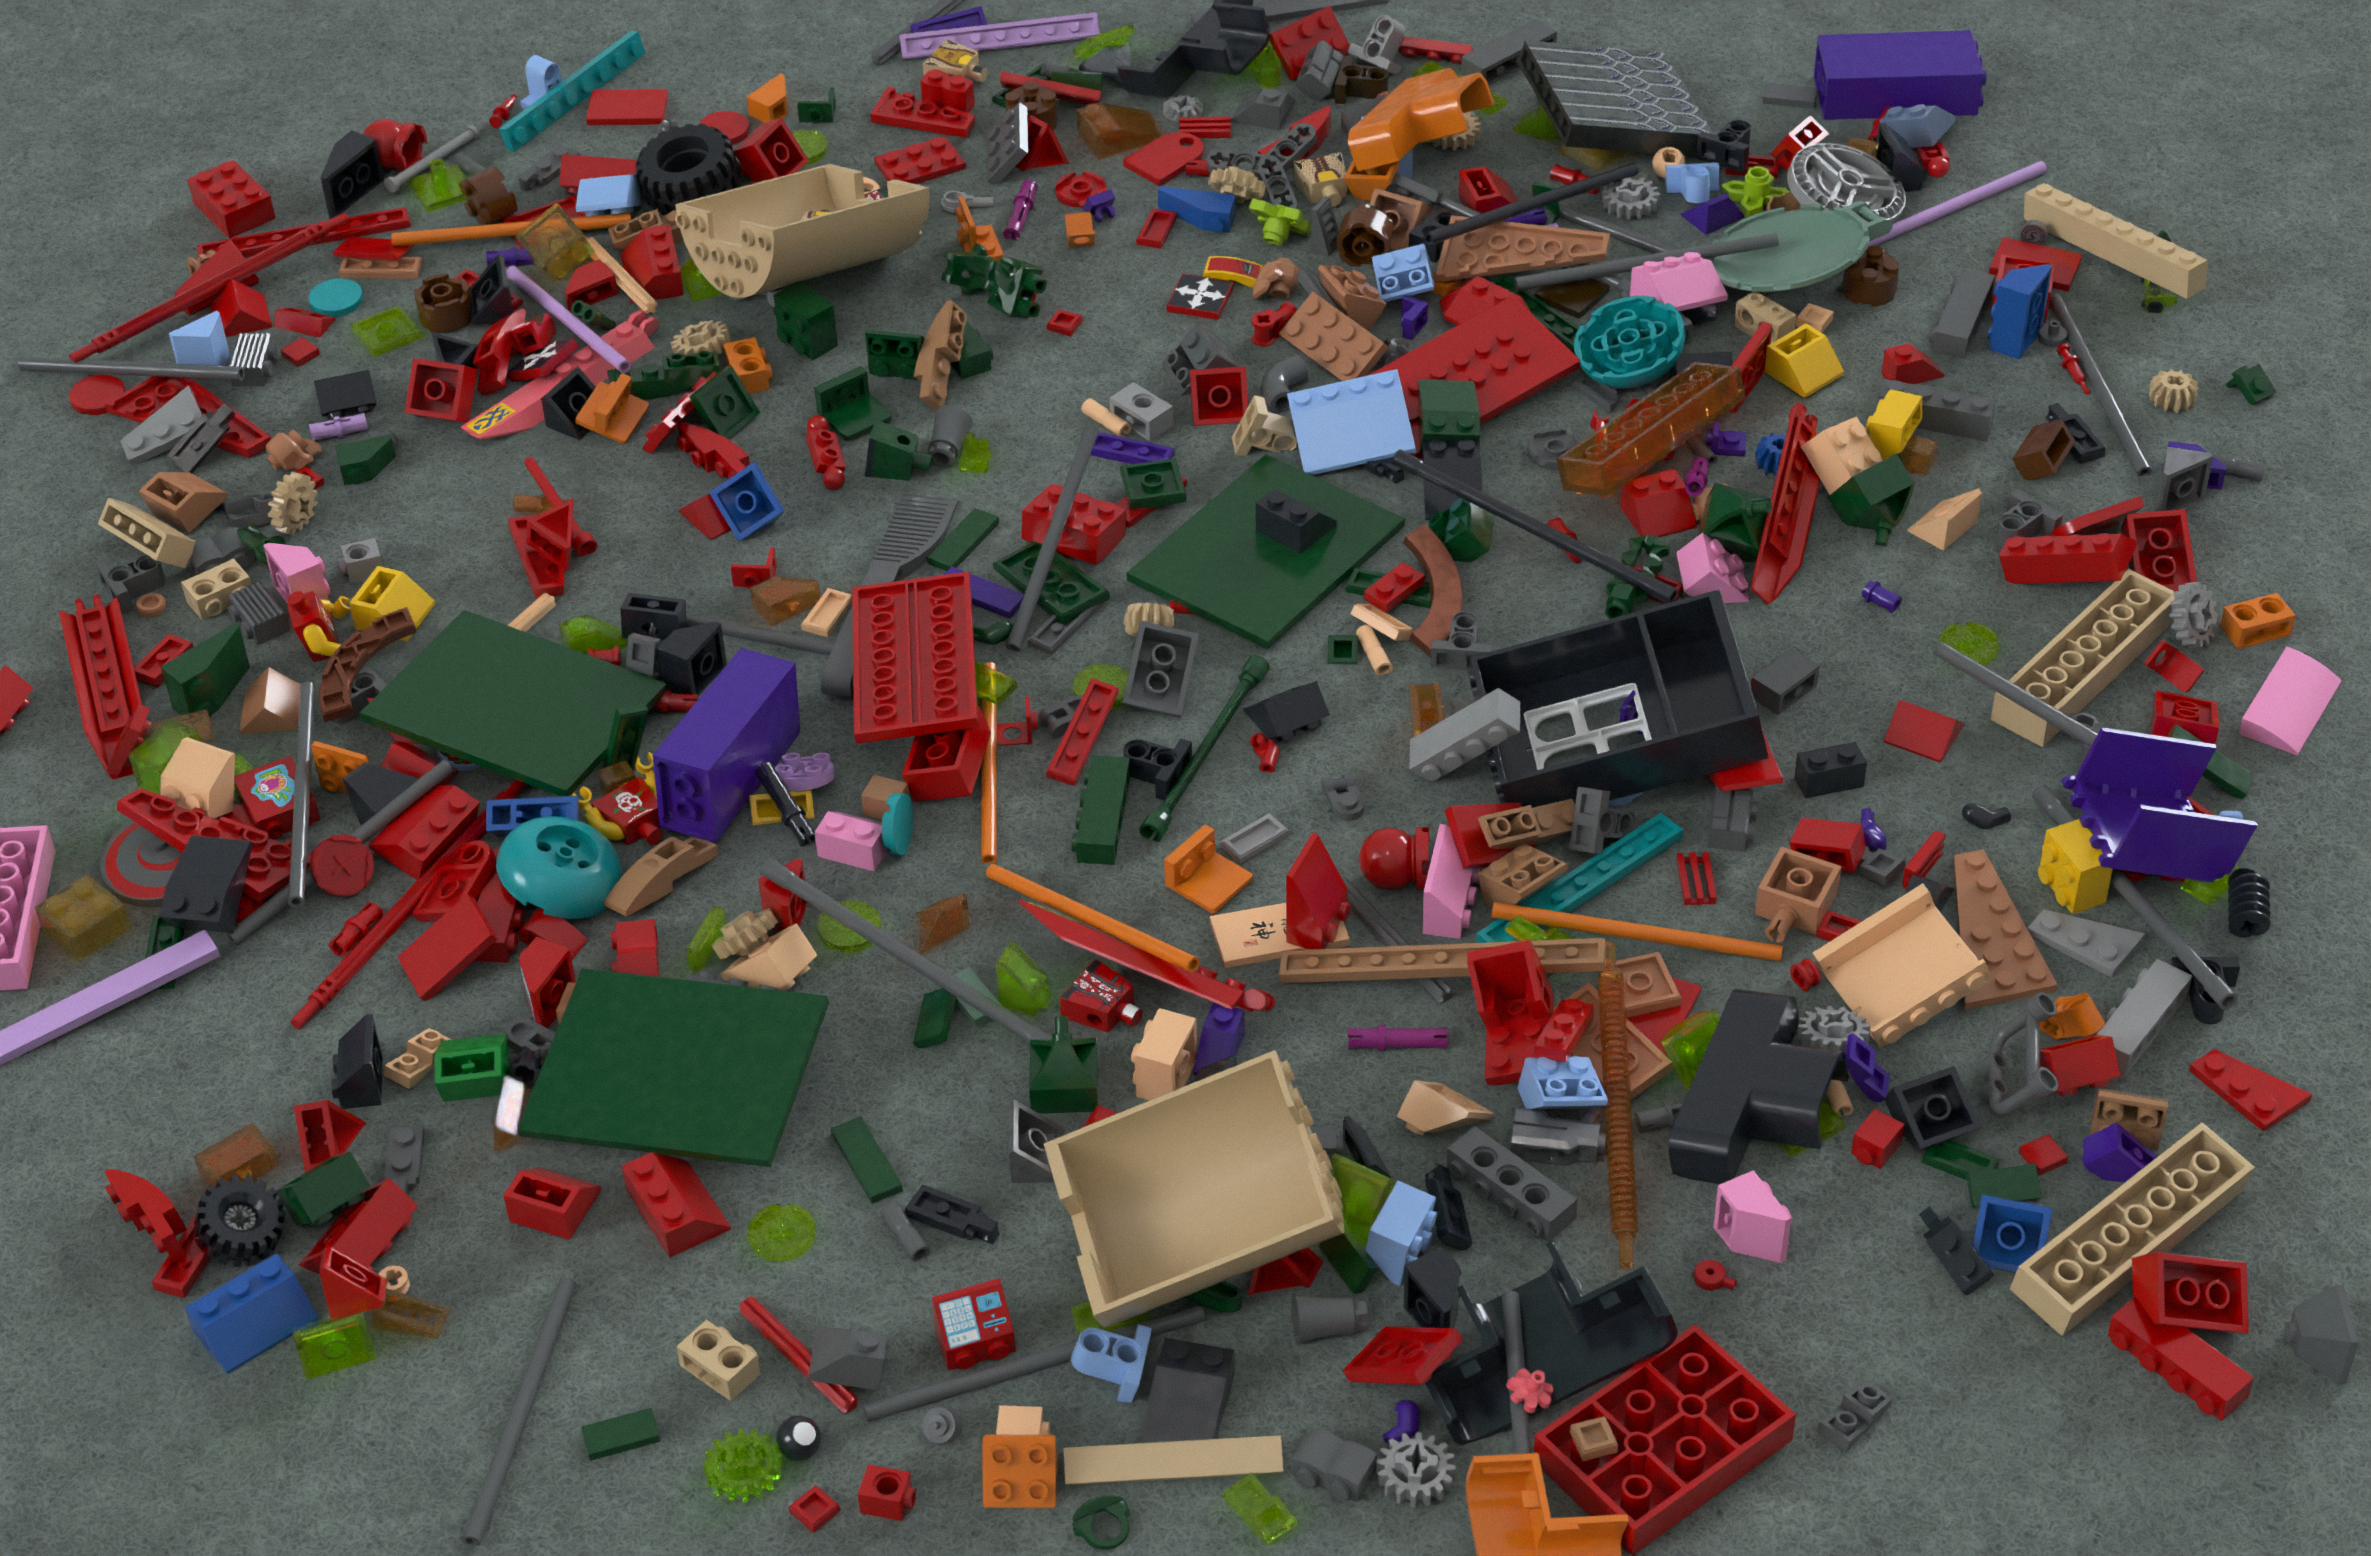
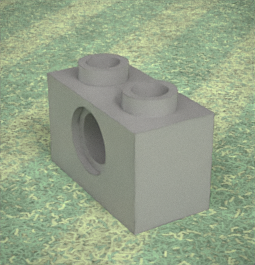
M1134 382L1110 397V412L1131 424V430L1148 441L1153 440L1174 426L1173 406Z

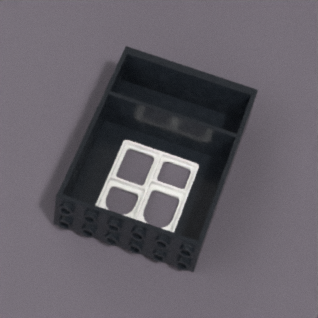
M1720 589L1470 657L1473 669L1467 671L1471 687H1477L1478 689L1472 692L1474 701L1479 700L1497 688L1520 701V732L1487 750V752H1493V754L1487 755L1492 773L1498 772V775L1493 777L1497 795H1504V797L1499 798L1500 804L1521 803L1522 807L1531 805L1534 808L1568 799H1573L1576 804L1578 787L1610 791V801L1769 758L1759 714ZM1632 690L1635 691L1634 701L1638 712L1637 719L1593 731L1588 730L1583 713L1585 708L1627 697ZM1564 713L1571 714L1576 731L1574 736L1552 742L1542 741L1537 738L1535 730L1543 720ZM1635 731H1641L1644 734V742L1609 750L1608 740L1610 738ZM1587 744H1594L1596 746V755L1544 768L1547 759L1555 753Z

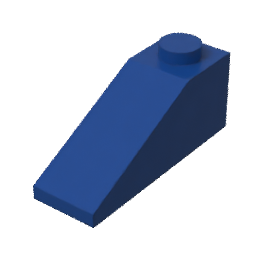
M1159 186L1158 209L1175 212L1178 218L1203 230L1230 233L1236 217V195Z
M579 797L487 800L486 831L497 837H506L520 824L539 817L560 816L578 820Z

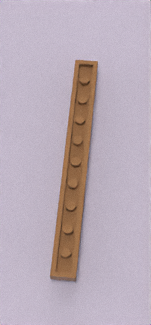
M1605 938L1531 941L1546 973L1605 971ZM1520 941L1282 951L1279 977L1281 983L1470 976L1467 965V952Z

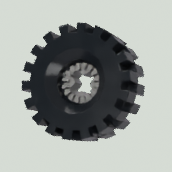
M233 1175L230 1177L229 1183H226L225 1179L221 1178L217 1180L215 1187L210 1185L206 1189L205 1195L202 1194L194 1221V1235L199 1237L198 1245L201 1249L206 1246L208 1247L206 1255L211 1259L217 1254L220 1256L219 1263L226 1265L229 1259L234 1260L233 1266L241 1267L243 1260H247L248 1266L256 1264L258 1256L264 1260L269 1256L270 1250L274 1251L283 1230L286 1211H282L284 1207L282 1198L276 1200L278 1192L274 1188L267 1191V1182L261 1179L258 1184L252 1183L253 1177L247 1175L245 1181H239L238 1175ZM235 1218H240L241 1222L244 1223L242 1229L241 1227L237 1228V1225L234 1223Z

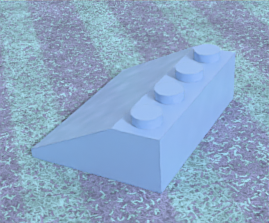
M1398 369L1287 393L1303 470L1310 475L1361 465L1368 461L1392 458L1399 449L1409 454L1416 452Z

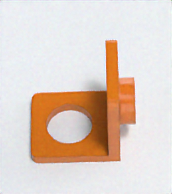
M1091 213L1066 214L1065 224L1068 247L1095 245V231L1093 230Z

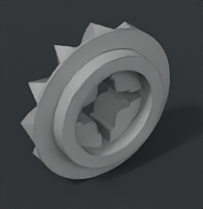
M1178 94V97L1171 96L1163 104L1164 116L1174 122H1179V117H1201L1204 111L1203 102L1199 101L1198 97H1190L1189 94L1186 96Z

